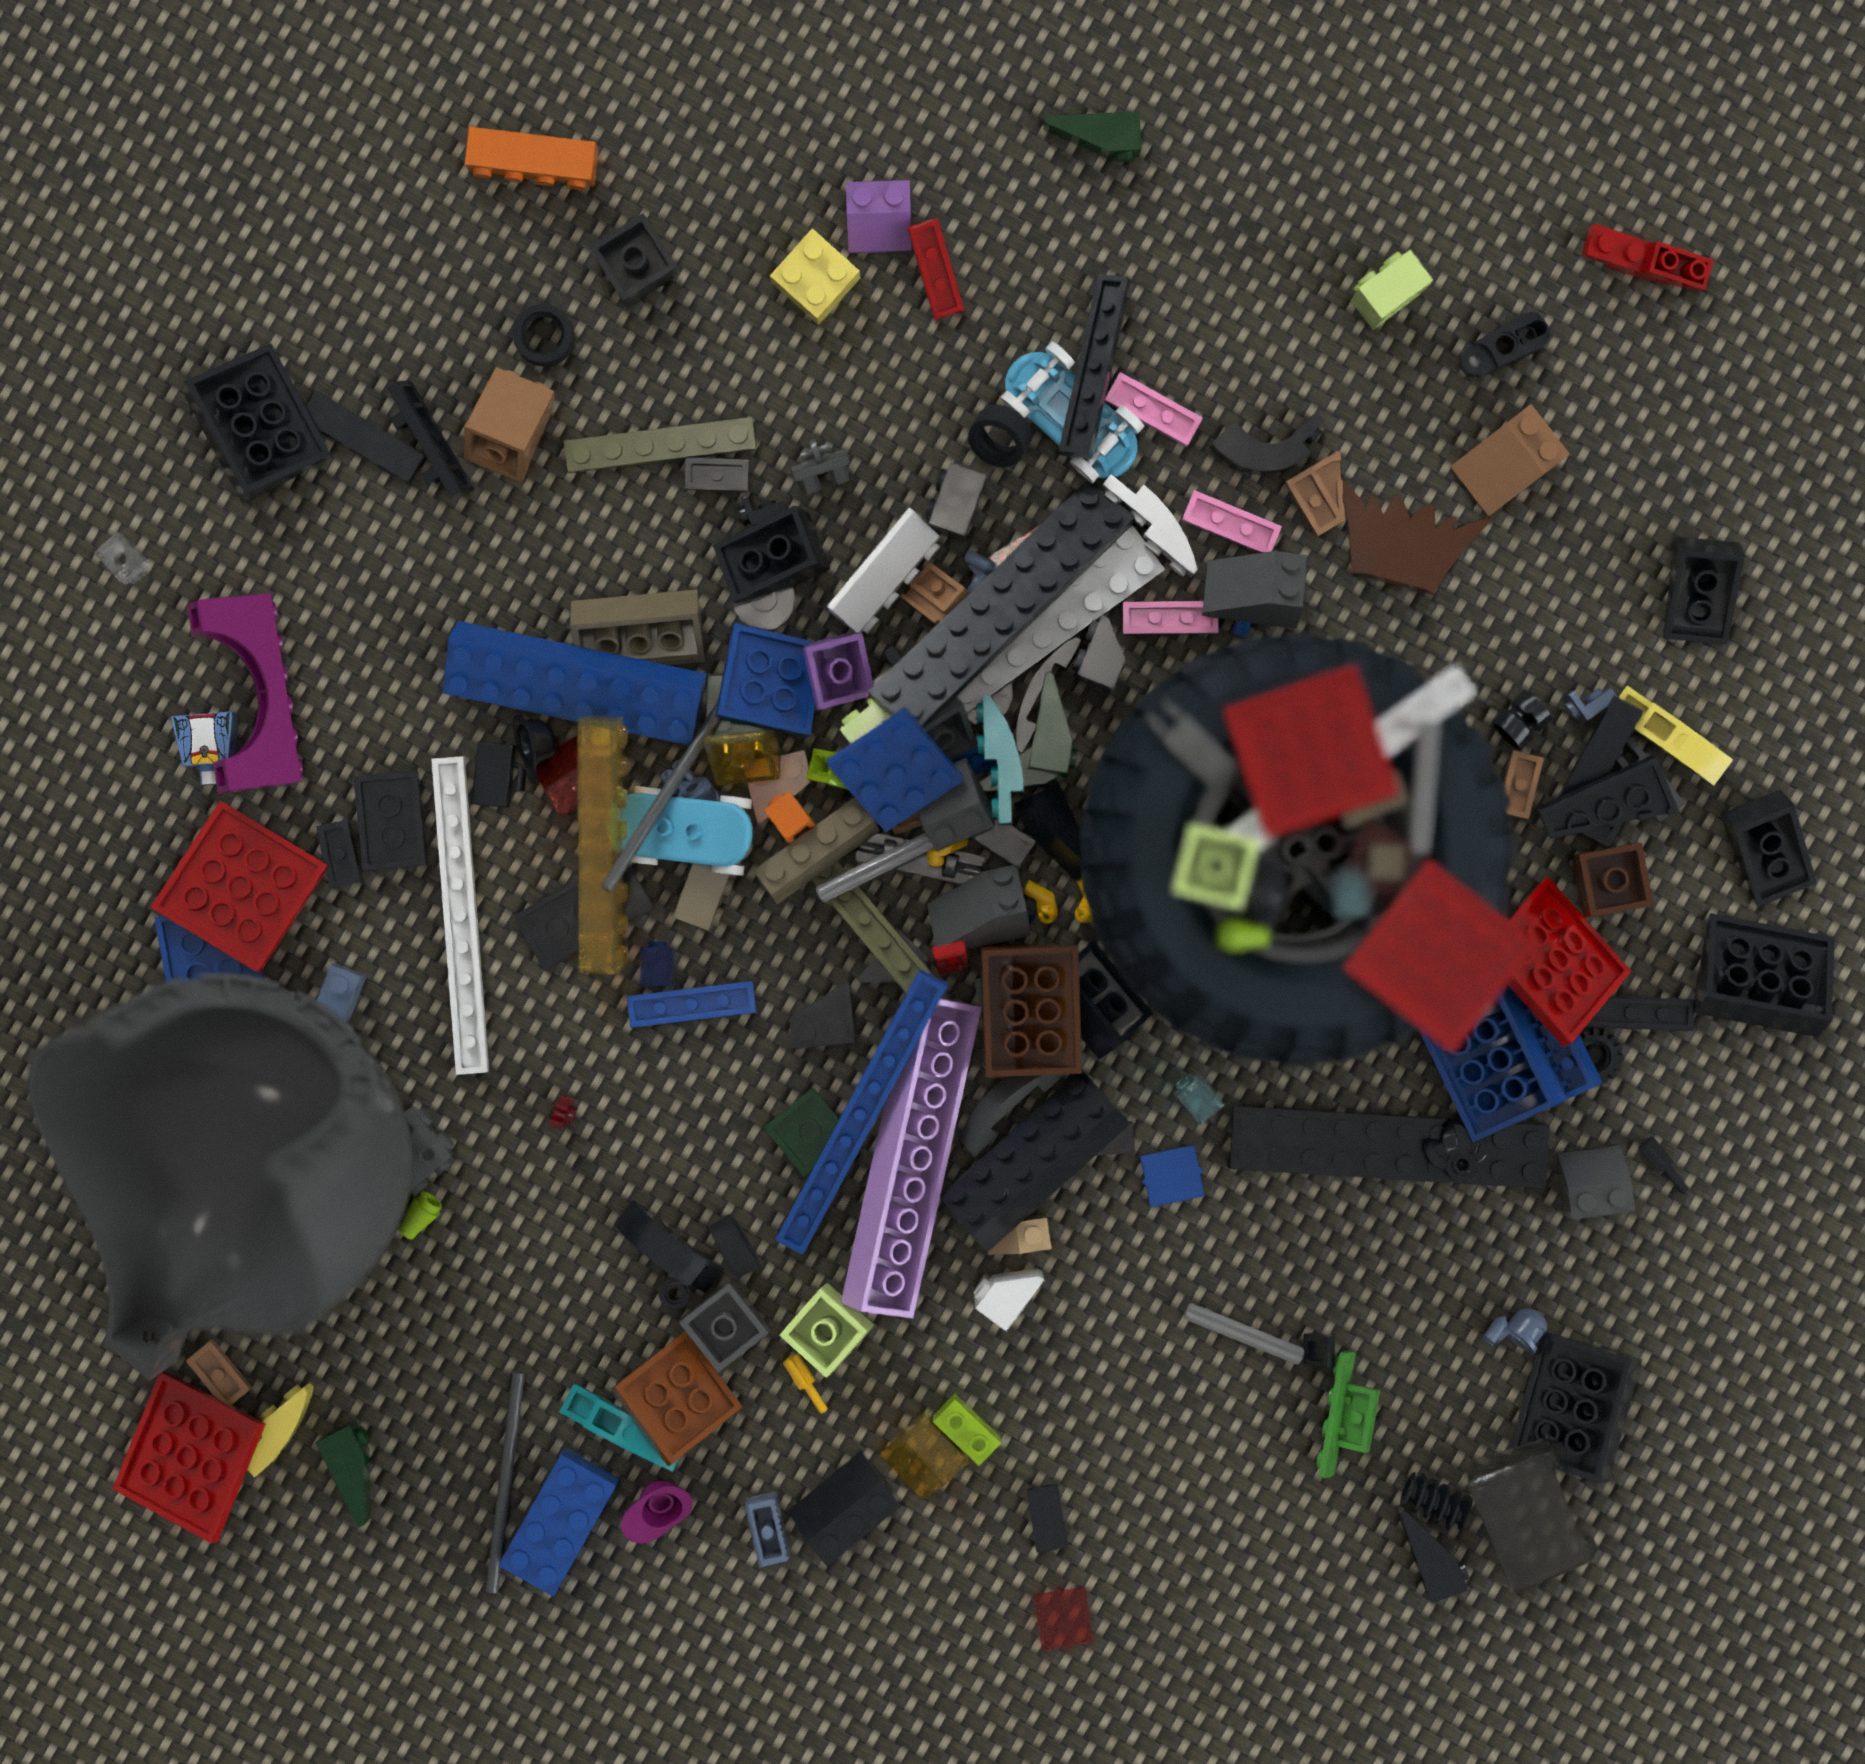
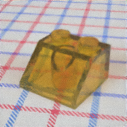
M775 730L703 737V744L717 786L779 779L781 750Z
M926 1410L879 1453L922 1500L946 1485L969 1463L968 1455L933 1423V1418Z

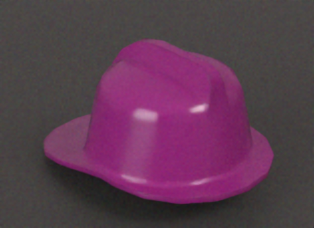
M659 1480L648 1484L640 1494V1499L625 1512L621 1520V1530L624 1536L631 1542L640 1544L659 1538L688 1517L692 1510V1498L686 1490L678 1487L674 1481Z

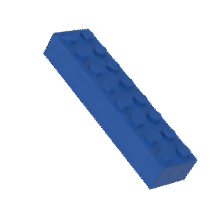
M458 621L449 635L442 693L690 745L698 731L707 673Z

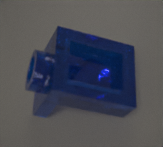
M648 941V947H641L640 985L673 986L675 948H667V942Z

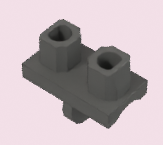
M815 438L809 440L811 449L799 452L802 461L811 458L815 459L791 467L795 481H799L806 495L821 490L817 475L828 471L833 485L849 481L847 465L850 462L845 449L821 457L823 454L832 452L830 443L817 446Z

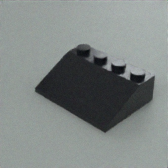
M272 343L184 381L183 394L242 504L274 490L331 457L327 446Z
M1711 913L1708 918L1697 976L1694 1013L1819 1037L1832 1022L1835 937Z
M1549 1332L1543 1334L1539 1340L1509 1453L1596 1483L1609 1482L1642 1359Z

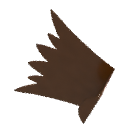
M1343 481L1342 496L1349 529L1351 574L1429 595L1435 594L1439 584L1460 554L1492 520V518L1479 520L1453 531L1456 517H1451L1435 528L1433 504L1424 506L1409 519L1403 499L1396 495L1391 500L1385 513L1382 514L1381 507L1372 494L1369 497L1367 507H1365L1357 494Z

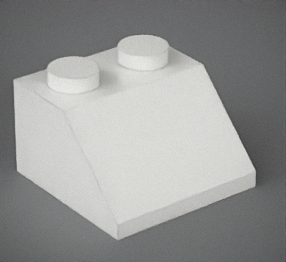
M1034 1268L993 1274L989 1281L984 1278L973 1292L975 1294V1309L1007 1331L1043 1283L1044 1276L1042 1271Z

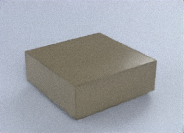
M1370 844L1368 878L1404 880L1405 846Z

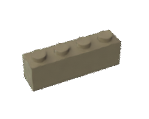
M854 797L753 871L759 882L776 905H778L880 830L874 818Z

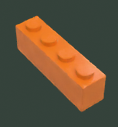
M469 127L465 166L469 172H473V176L478 178L490 179L492 175L504 176V180L520 183L525 178L533 179L536 184L542 186H554V183L558 182L566 183L570 189L586 190V186H595L599 148L596 142Z

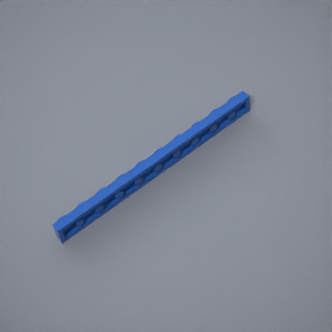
M919 969L775 1241L802 1255L804 1254L948 986L947 982L922 969Z

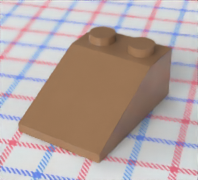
M1530 404L1449 468L1485 515L1489 517L1569 456L1570 453L1533 405Z

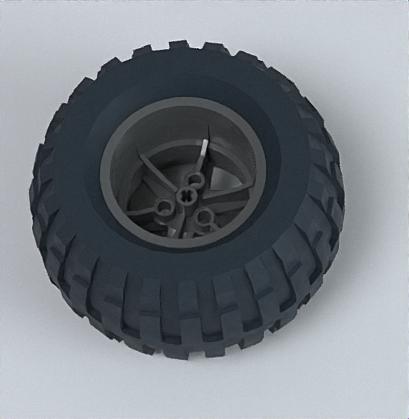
M1313 633L1284 634L1279 637L1269 638L1253 637L1213 653L1201 655L1154 687L1114 732L1113 738L1090 781L1086 809L1084 810L1079 835L1082 854L1081 872L1083 892L1086 896L1101 945L1105 948L1131 990L1149 1004L1159 1015L1176 1029L1229 1055L1269 1061L1285 1066L1314 1064L1321 1061L1343 1062L1369 1053L1370 1049L1391 1042L1397 1043L1418 1029V1026L1344 970L1343 967L1426 860H1430L1501 917L1505 918L1510 890L1506 888L1511 862H1515L1514 834H1509L1507 807H1510L1511 803L1503 780H1498L1490 760V755L1493 753L1478 729L1473 730L1460 712L1461 705L1437 721L1440 725L1430 850L1427 854H1414L1409 849L1418 736H1416L1387 757L1392 772L1398 770L1411 802L1368 819L1369 823H1359L1349 828H1346L1345 824L1321 825V822L1279 835L1256 852L1255 857L1268 858L1274 861L1291 878V883L1286 889L1277 919L1269 930V944L1267 947L1233 952L1220 949L1217 944V929L1220 921H1226L1223 913L1224 904L1171 890L1188 823L1213 829L1217 814L1227 798L1242 819L1257 809L1250 787L1245 782L1247 778L1224 708L1355 665L1374 721L1377 722L1429 684L1419 674V668L1395 656L1388 657L1369 648L1368 643L1343 638L1337 640L1314 636ZM1164 698L1170 701L1184 717L1187 715L1236 762L1213 787H1209L1162 741L1163 738L1146 722L1145 718L1152 714L1162 722L1169 732L1178 724L1159 704ZM1322 834L1329 835L1333 841L1332 849L1326 853L1320 851L1317 846V840ZM1296 843L1299 853L1292 858L1289 856L1292 852H1287V846ZM1370 844L1405 846L1404 880L1369 878L1361 896L1353 905L1328 861L1370 846ZM1299 887L1337 919L1327 926L1310 932L1298 934L1275 932Z

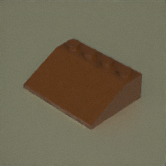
M1030 944L980 946L985 1076L1010 1077L1082 1074L1078 946Z

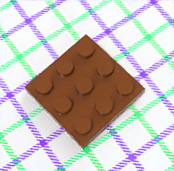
M686 1331L611 1388L667 1466L672 1465L742 1408L740 1402Z

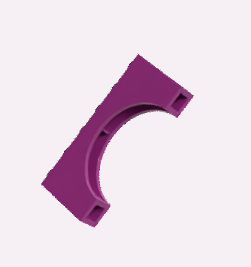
M271 593L202 599L188 604L192 637L211 638L232 649L247 666L257 692V719L250 738L233 756L213 762L218 794L287 786L302 782L303 764L301 759L298 758L296 750L298 734L296 728L292 726L291 719L293 703L291 697L287 695L286 682L288 673L286 666L282 664L280 651L283 644L281 635L277 633L275 622L277 619V607L272 601Z

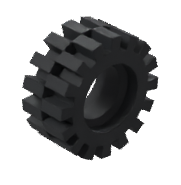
M1584 1028L1579 1035L1585 1047L1589 1044H1598L1604 1051V1061L1596 1070L1603 1082L1602 1084L1608 1083L1610 1078L1614 1079L1617 1076L1615 1074L1617 1070L1621 1071L1623 1065H1620L1621 1060H1624V1054H1621L1622 1045L1617 1042V1038L1610 1034L1609 1031L1600 1028Z

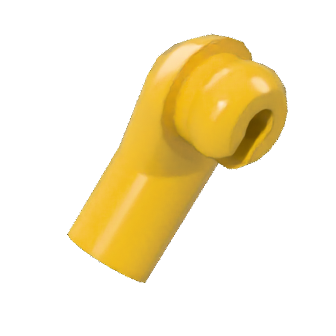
M968 838L938 851L935 847L927 851L928 864L932 867L942 866L945 863L944 856L968 845Z

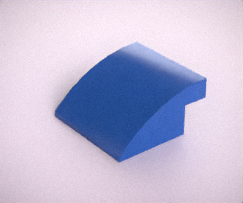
M1506 985L1453 1053L1418 1028L1472 1142L1538 1114L1603 1083L1580 1035L1571 1044L1563 1047L1509 985Z

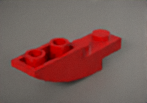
M1598 224L1589 226L1582 252L1583 257L1604 263L1605 268L1658 283L1698 291L1706 290L1714 261L1713 259L1660 241L1651 243Z

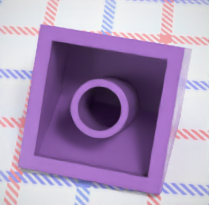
M910 180L846 182L849 254L912 252L911 240L907 230V226L911 225Z
M845 633L818 640L803 647L817 710L869 697L868 691L874 684L862 633Z

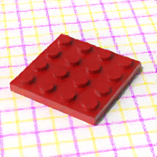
M1355 665L1224 708L1267 839L1399 796L1390 764Z
M220 800L150 908L260 974L326 873L328 865Z
M1426 860L1344 965L1343 969L1453 1053L1537 944L1430 860Z
M1547 877L1540 881L1506 919L1537 944L1507 984L1558 1042L1565 1047L1575 1040L1632 971L1553 881Z
M161 1372L158 1375L112 1489L207 1542L218 1543L266 1423L169 1372Z

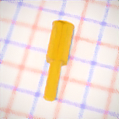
M795 1353L784 1360L783 1365L798 1389H805L820 1414L825 1413L828 1408L812 1383L815 1382V1378L800 1354Z

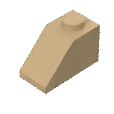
M1046 1213L1026 1217L988 1251V1255L1023 1254L1052 1249Z

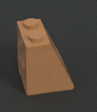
M496 367L465 425L463 459L522 483L553 410L555 391L542 383H534L524 379L513 371H505Z

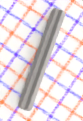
M1424 720L1419 723L1409 845L1410 851L1414 854H1427L1430 850L1440 730L1439 723L1432 720Z
M923 833L817 886L816 892L822 902H827L933 849L934 845L927 833Z
M1190 1303L1185 1311V1319L1294 1364H1300L1304 1356V1349L1302 1347L1193 1303Z

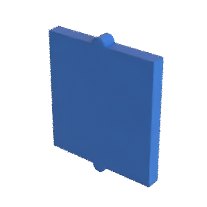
M1194 1145L1140 1155L1144 1174L1142 1183L1146 1185L1150 1207L1205 1196L1200 1176L1203 1170L1198 1166Z

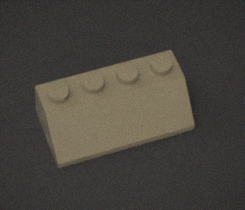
M697 589L571 601L570 627L575 646L664 665L705 662L702 618Z

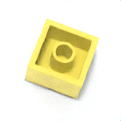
M813 228L770 275L771 283L818 325L861 278L860 271Z

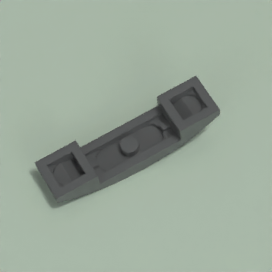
M1075 637L1059 647L1043 663L1029 684L1019 709L1016 724L1015 743L1018 753L1022 754L1036 728V724L1026 718L1043 687L1046 671L1051 672L1054 665L1066 670L1081 641L1080 639Z
M1065 1074L1010 1076L1003 1078L984 1096L973 1110L963 1128L960 1141L975 1157L997 1137L992 1127L1037 1085L1045 1093Z

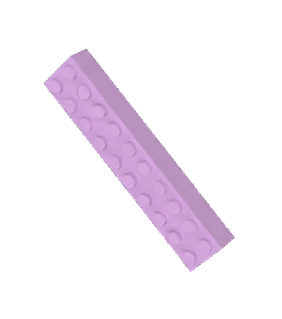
M941 998L884 1104L841 1299L842 1304L860 1312L907 1318L914 1317L982 1007Z

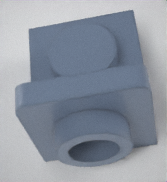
M1598 688L1584 698L1587 703L1584 705L1573 691L1564 696L1567 702L1564 704V707L1574 720L1579 719L1582 723L1606 708L1613 695H1617L1612 688L1604 692Z

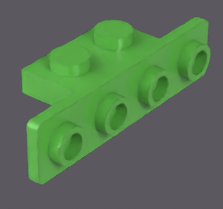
M1350 1350L1340 1352L1339 1356L1335 1359V1368H1333V1374L1336 1375L1334 1387L1329 1391L1327 1400L1330 1412L1322 1428V1436L1325 1437L1324 1446L1317 1457V1468H1320L1318 1476L1321 1478H1329L1335 1475L1339 1447L1362 1453L1370 1452L1380 1390L1351 1383L1356 1352Z

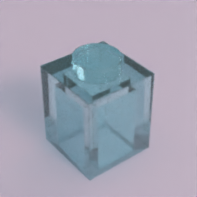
M1358 867L1337 869L1338 876H1329L1332 917L1371 915L1368 874H1359Z
M1188 1074L1176 1084L1178 1091L1174 1093L1175 1097L1199 1125H1202L1224 1106L1223 1102L1198 1074L1194 1077Z

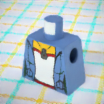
M220 712L171 716L183 766L200 767L201 785L216 784L213 762L229 758L236 753L239 713Z

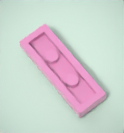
M1121 372L1118 374L1105 398L1107 404L1117 409L1121 405L1125 406L1142 423L1185 447L1190 443L1203 417Z
M1196 490L1193 491L1181 520L1258 553L1272 552L1282 528L1278 524Z
M1203 601L1122 603L1123 635L1217 634L1218 618L1202 616Z

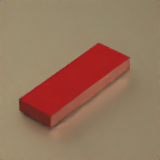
M938 218L907 226L934 320L965 311Z
M964 941L932 947L938 974L944 975L969 968Z

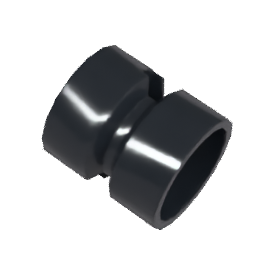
M1523 690L1511 702V709H1503L1491 723L1510 745L1517 750H1521L1533 739L1532 732H1540L1552 720V716L1538 699Z

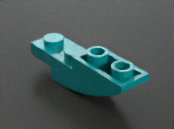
M983 695V703H977V722L984 723V735H978V754H984L985 762L997 761V767H991L992 786H998V799H992V818H999V825H1011V793L1024 792L1020 757L1012 732L999 707L990 695Z
M573 1384L559 1411L561 1414L582 1424L584 1428L604 1439L674 1472L680 1458L672 1465L667 1466L628 1411L578 1384Z

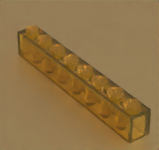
M584 715L578 720L579 973L618 974L623 965L627 964L628 948L623 946V934L627 933L628 917L623 915V903L627 902L628 896L627 883H623L622 875L611 893L600 887L620 856L622 840L627 839L628 832L627 821H622V808L627 807L628 800L627 789H622V776L626 777L628 767L627 758L622 757V745L627 743V726L622 725V716Z

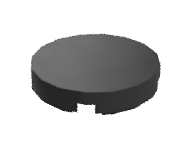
M790 586L739 603L733 602L738 617L747 626L769 631L779 628L789 620L795 608L796 598L794 588Z

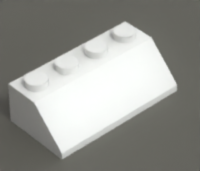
M909 507L827 606L829 612L854 633H862L864 631L868 634L878 623L879 619L876 615L883 607L888 610L900 595L896 591L903 583L909 585L920 571L916 567L924 558L929 561L940 548L937 544L939 535Z

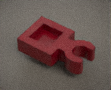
M566 1094L560 1097L559 1101L555 1104L553 1115L549 1119V1126L562 1130L566 1124L572 1125L578 1111V1107L574 1106L576 1098Z

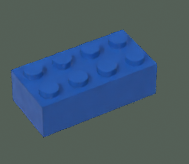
M565 1448L498 1566L554 1597L620 1478Z

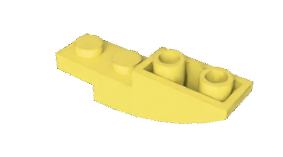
M1626 686L1620 694L1619 698L1643 709V713L1633 730L1713 786L1717 783L1733 759L1629 686Z
M310 1382L303 1388L297 1384L283 1396L286 1402L277 1409L273 1404L259 1416L266 1425L261 1435L262 1439H259L247 1469L254 1478L275 1460L296 1433L312 1396L314 1387Z

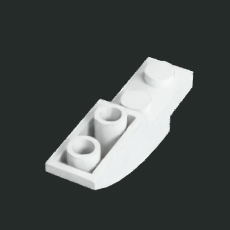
M1110 475L1101 487L1105 491L1104 496L1128 509L1135 516V523L1143 527L1146 524L1150 527L1142 537L1147 541L1144 546L1150 548L1154 555L1158 557L1162 553L1171 561L1169 566L1180 576L1184 577L1187 574L1192 577L1198 570L1192 549L1179 523L1169 509L1145 485L1135 494L1113 475Z

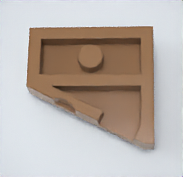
M1339 451L1284 483L1316 538L1345 521V508L1342 496L1343 480H1341L1340 468L1341 454Z
M805 750L743 765L757 824H761L769 818L764 810L769 807L768 804L771 799L778 794H786L788 791L795 796L812 782V780L806 779L809 765Z

